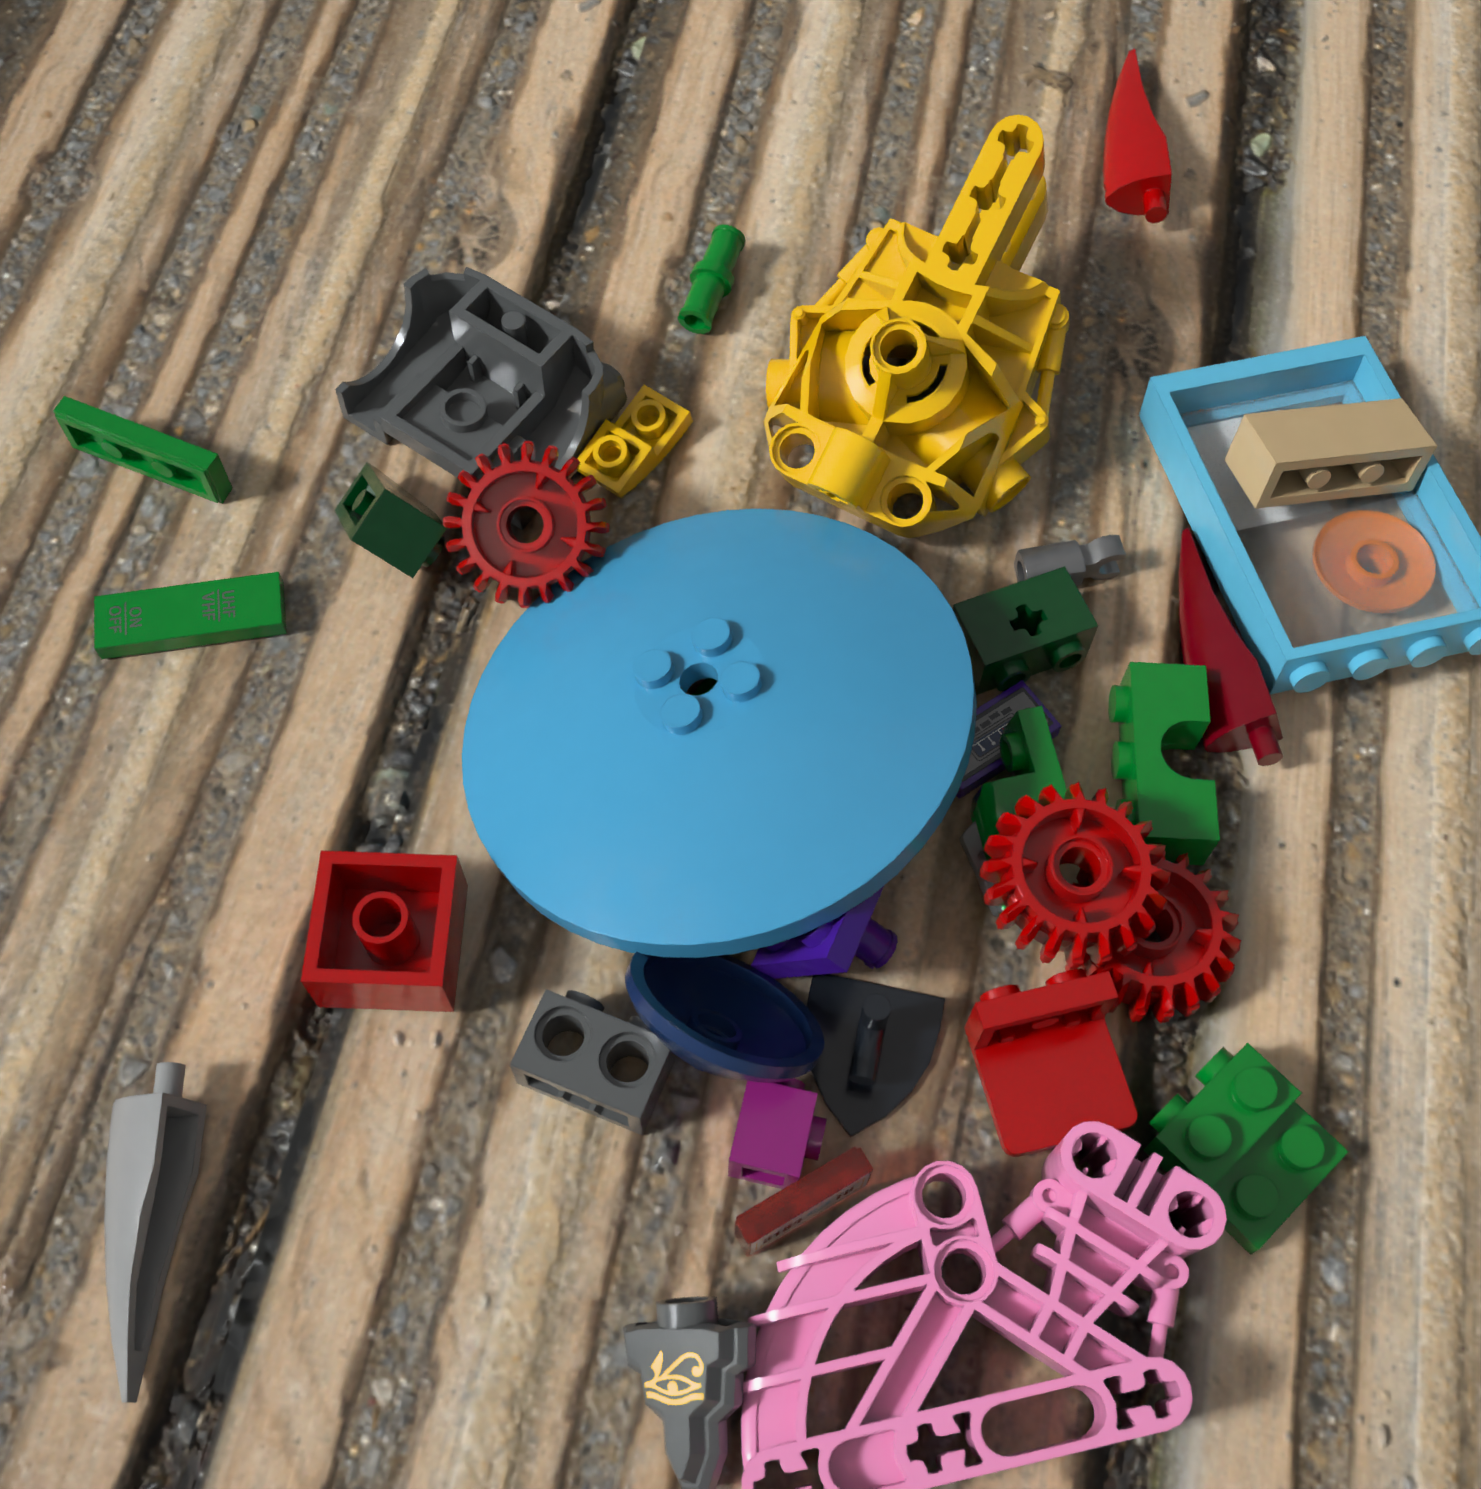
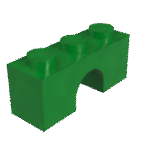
M1130 662L1120 685H1112L1108 702L1109 720L1111 723H1118L1119 741H1115L1111 756L1112 777L1122 782V799L1117 800L1115 810L1123 802L1132 801L1133 810L1127 819L1133 825L1142 821H1152L1153 829L1144 839L1146 844L1166 845V861L1174 863L1179 855L1188 853L1189 865L1203 866L1220 841L1215 780L1191 779L1179 775L1167 765L1162 756V751L1169 749L1195 750L1210 724L1206 666Z

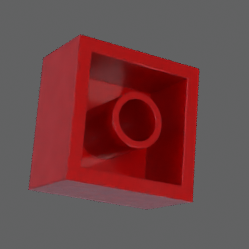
M321 850L301 983L318 1007L454 1012L468 884L458 856Z

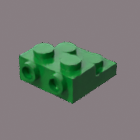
M1247 1043L1235 1056L1223 1046L1195 1075L1205 1087L1189 1103L1177 1093L1149 1122L1159 1134L1146 1146L1144 1151L1149 1156L1155 1152L1163 1157L1159 1166L1166 1173L1175 1166H1178L1208 1184L1217 1192L1225 1206L1227 1221L1224 1229L1251 1255L1267 1242L1349 1151L1295 1102L1302 1092Z

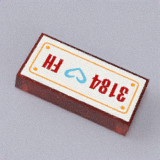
M853 1147L738 1215L734 1226V1236L746 1257L865 1187L870 1180L873 1167L860 1147L857 1149Z

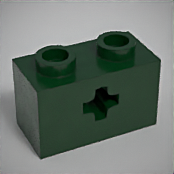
M1065 566L953 604L952 608L964 633L970 654L976 695L995 688L999 691H1006L1022 680L1026 682L1030 676L1052 668L1056 672H1061L1075 667L1086 658L1098 628L1096 620Z

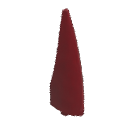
M1188 527L1181 534L1178 573L1179 625L1184 664L1206 666L1211 722L1203 734L1204 748L1207 752L1218 753L1252 748L1258 765H1273L1283 758L1278 740L1283 739L1274 704L1256 658L1247 648L1212 590Z

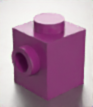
M796 1078L772 1083L747 1081L729 1156L728 1176L797 1193L804 1158L818 1161L827 1118L814 1116L818 1093L806 1091L805 1084Z

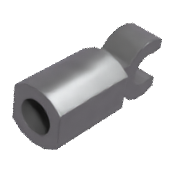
M1119 535L1102 536L1084 545H1079L1076 540L1019 549L1014 561L1017 582L1065 566L1077 586L1082 585L1083 579L1088 577L1094 580H1104L1119 576L1120 570L1117 561L1125 559L1126 553Z

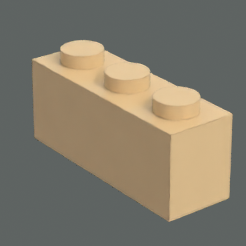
M1403 398L1244 414L1224 460L1254 508L1258 509L1413 491L1438 445Z

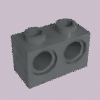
M546 989L510 1063L517 1084L643 1136L675 1063V1054L660 1041L639 1016H630L628 1022L604 1013V1006L596 999L584 993L569 990L564 997ZM561 1032H576L584 1038L581 1047L570 1055L559 1056L548 1050L550 1041ZM625 1057L640 1058L648 1065L645 1074L633 1082L618 1081L610 1072L614 1064Z

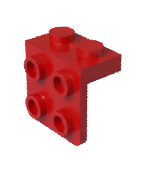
M1072 969L1050 977L1045 982L1046 986L1021 992L1019 985H1004L983 993L980 996V1001L975 1002L964 1029L1001 1147L1007 1155L1021 1157L1053 1149L1074 1126L1083 1122L1099 1121L1112 1126L1120 1132L1128 1130L1136 1122L1137 1110L1104 1019L1119 997L1110 971L1087 976L1084 969Z

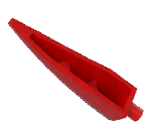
M1132 49L1127 54L1117 80L1108 114L1103 160L1106 205L1117 212L1145 215V219L1149 223H1159L1169 214L1172 171L1166 136L1156 121L1146 97L1136 50Z

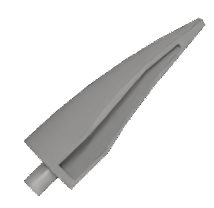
M175 1062L157 1063L153 1093L116 1099L112 1107L106 1160L104 1207L105 1276L111 1341L123 1403H137L164 1283L181 1222L199 1172L207 1105L182 1098L186 1065Z

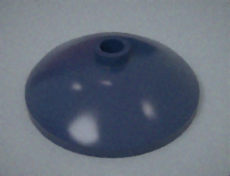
M636 952L629 963L625 973V984L637 1014L670 1051L699 1070L727 1079L764 1083L781 1082L810 1072L817 1064L823 1052L825 1041L822 1029L806 1005L781 983L735 957L720 955L702 958H677L644 955Z

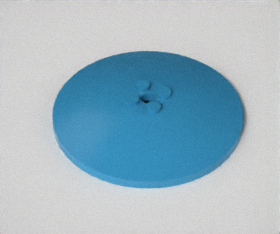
M758 508L724 510L666 522L608 546L604 557L592 556L583 561L594 570L588 577L581 576L574 569L568 575L574 583L571 592L563 591L559 582L552 584L551 589L554 597L551 602H543L540 595L512 625L495 649L483 671L470 704L462 748L463 786L468 810L478 836L503 876L519 895L542 915L574 934L597 944L630 953L639 952L644 955L677 958H702L737 954L783 942L805 934L840 917L882 888L924 847L944 819L957 795L970 760L975 736L977 709L973 668L964 633L946 598L937 585L917 564L892 545L850 524L816 514ZM712 678L717 680L714 688L705 694L694 696L686 694L688 688L700 679Z

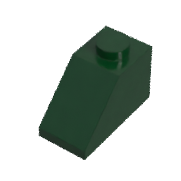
M366 462L334 510L351 541L411 578H414L421 566L429 567L437 559L445 543V537L442 535L447 528L443 526V522L437 514L368 462Z

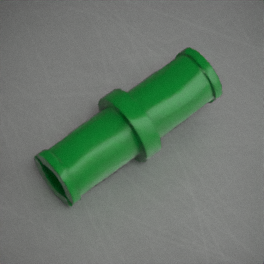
M726 224L716 226L712 232L711 240L703 259L696 262L690 274L692 286L678 315L679 323L690 332L697 334L708 333L711 330L714 316L722 298L728 296L734 285L732 273L746 242L744 234L739 229Z

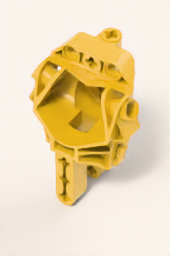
M1017 114L1007 116L997 122L991 130L939 236H935L906 222L901 223L890 218L884 228H874L867 234L866 244L837 274L838 280L815 305H802L793 309L790 321L789 359H770L768 363L766 399L769 409L764 419L770 459L782 477L793 487L898 536L914 538L942 531L973 519L976 513L982 516H986L989 511L993 513L1009 503L1029 483L1031 476L1021 464L1040 450L1050 439L1048 417L1055 375L1060 374L1065 337L1069 329V312L1061 304L1060 290L1049 286L1040 279L1020 272L1048 212L1047 187L1045 177L1043 176L1045 169L1043 132L1036 121L1028 116ZM1020 149H1025V150H1027V153H1026V152H1020L1019 150H1020ZM1006 155L1015 156L1014 159H1011L1009 165H1007ZM864 356H870V374L875 381L870 386L863 375ZM887 357L913 359L908 364L898 367L886 362ZM940 366H947L944 378L934 392L922 400L907 403V397L918 396L930 388L938 376ZM1040 373L1037 402H1035L1031 395ZM774 425L782 427L776 434H774L772 428ZM805 444L814 446L815 453L808 465L797 469L788 467V457L794 448ZM964 482L974 493V497L959 485ZM914 493L923 498L922 509L912 518L901 519L893 515V505L900 496ZM934 496L954 506L957 510L937 511Z

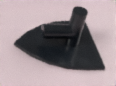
M830 974L813 975L807 1008L817 1019L822 1029L825 1043L823 1052L811 1073L825 1105L850 1138L884 1119L913 1091L930 1064L940 1032L945 998Z

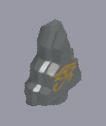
M692 1296L661 1300L656 1302L657 1321L636 1322L623 1327L628 1366L640 1373L645 1404L663 1421L665 1453L681 1489H716L728 1453L727 1419L742 1405L744 1372L756 1365V1325L733 1319L718 1318L717 1297Z

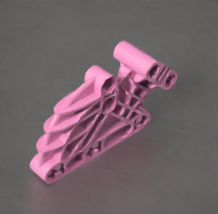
M1099 1121L1083 1122L1074 1126L1045 1159L1041 1170L1042 1181L1038 1182L1031 1190L1028 1198L1002 1219L1004 1226L992 1237L988 1229L979 1191L972 1175L963 1166L954 1162L935 1161L924 1166L916 1176L899 1181L870 1195L848 1209L824 1229L801 1255L776 1263L778 1273L788 1272V1274L777 1289L766 1313L748 1318V1323L755 1324L759 1331L756 1337V1365L747 1370L745 1382H743L741 1441L744 1473L742 1476V1489H756L755 1481H759L766 1476V1462L770 1460H780L781 1468L786 1473L808 1469L806 1462L801 1456V1452L813 1448L819 1449L818 1474L825 1489H928L1168 1431L1180 1425L1190 1412L1193 1401L1192 1389L1184 1371L1174 1362L1163 1358L1168 1328H1174L1179 1290L1186 1284L1189 1278V1268L1183 1258L1215 1244L1223 1234L1227 1220L1225 1206L1220 1196L1208 1184L1178 1166H1175L1164 1175L1158 1173L1156 1170L1163 1157L1155 1152L1143 1162L1135 1159L1134 1157L1141 1144L1112 1126ZM1075 1156L1080 1157L1079 1165H1082L1085 1161L1090 1165L1093 1171L1091 1177L1087 1176L1088 1168H1084L1081 1172L1076 1168L1073 1162ZM934 1181H943L951 1184L958 1191L961 1198L959 1214L951 1218H940L929 1212L922 1199L924 1187ZM1175 1217L1178 1218L1182 1225L1177 1230L1173 1228L1170 1222ZM1038 1224L1056 1235L1053 1250L1037 1243L1032 1248L1030 1259L1047 1271L1043 1291L999 1264L995 1255L1014 1237L1020 1241ZM917 1247L924 1275L858 1290L864 1282L883 1266L903 1253ZM952 1254H963L970 1257L977 1264L980 1270L981 1281L974 1293L959 1294L952 1291L945 1284L942 1278L941 1266L946 1257ZM1130 1283L1146 1291L1152 1290L1147 1321L1153 1324L1148 1357H1145L1093 1324L1106 1309L1123 1318L1134 1314L1139 1305L1122 1294ZM922 1291L891 1347L816 1364L822 1344L842 1309ZM970 1317H973L1064 1376L917 1412ZM881 1363L845 1428L840 1431L807 1438L806 1414L811 1379ZM1106 1378L1110 1381L1109 1389L1104 1384V1379ZM1145 1378L1149 1384L1161 1383L1165 1390V1399L1155 1403V1412L1151 1406L1145 1405L1116 1410V1403L1112 1397L1114 1394L1141 1389L1145 1386ZM1063 1388H1075L1082 1391L1090 1399L1094 1407L1092 1427L1085 1435L1075 1439L1001 1456L991 1451L986 1446L982 1437L981 1424L984 1415L990 1408L1001 1403ZM965 1414V1439L976 1458L974 1463L964 1465L965 1449L963 1448L944 1451L936 1455L937 1469L931 1472H927V1467L923 1461L909 1459L907 1445L913 1444L918 1440L917 1426L927 1424L931 1436L959 1433L960 1430L953 1420V1415ZM1117 1417L1122 1423L1120 1428H1117ZM807 1484L793 1489H812V1485Z

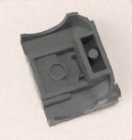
M468 267L465 268L464 274L445 272L430 275L425 268L410 277L403 284L405 292L403 324L388 354L366 376L355 381L342 382L335 389L343 417L386 445L395 438L457 478L459 473L465 470L473 474L478 480L485 474L478 467L475 460L476 456L481 453L485 454L491 459L494 466L497 467L502 464L498 455V445L504 443L510 446L515 461L521 460V447L524 441H532L535 444V461L542 462L547 447L549 445L555 446L559 449V457L554 467L561 470L566 461L571 457L578 458L604 421L607 419L611 422L626 404L627 400L624 389L625 383L622 376L611 365L600 361L594 350L592 340L577 328L489 276ZM524 507L514 514L511 524L523 531L538 511L532 507Z

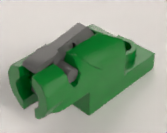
M1042 706L1017 710L1000 736L999 746L1003 764L1006 770L1014 772L1015 776L983 784L972 798L970 809L972 824L961 835L960 843L977 877L983 895L988 888L995 885V883L988 882L980 877V868L984 861L993 859L984 851V845L990 835L999 834L996 828L999 817L1004 812L1016 815L1014 807L1018 799L1026 794L1038 802V796L1042 789L1051 784L1063 800L1067 791ZM988 905L994 916H999L1006 908L1005 905Z

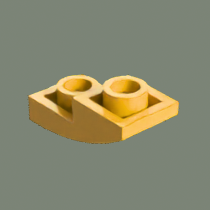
M644 384L615 424L607 419L604 421L577 459L581 463L578 472L584 476L593 475L597 480V484L622 498L663 460L693 423L690 411Z

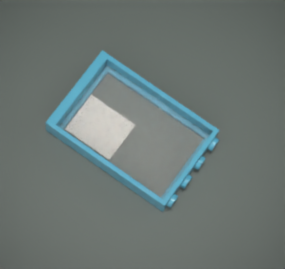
M1366 336L1150 377L1139 413L1140 420L1243 640L1259 664L1269 694L1289 690L1305 693L1315 690L1330 681L1353 677L1355 680H1365L1390 668L1409 664L1416 668L1425 667L1443 657L1469 652L1471 655L1481 654V536L1434 454L1430 458L1413 491L1258 509L1254 508L1224 460L1244 414L1401 398Z

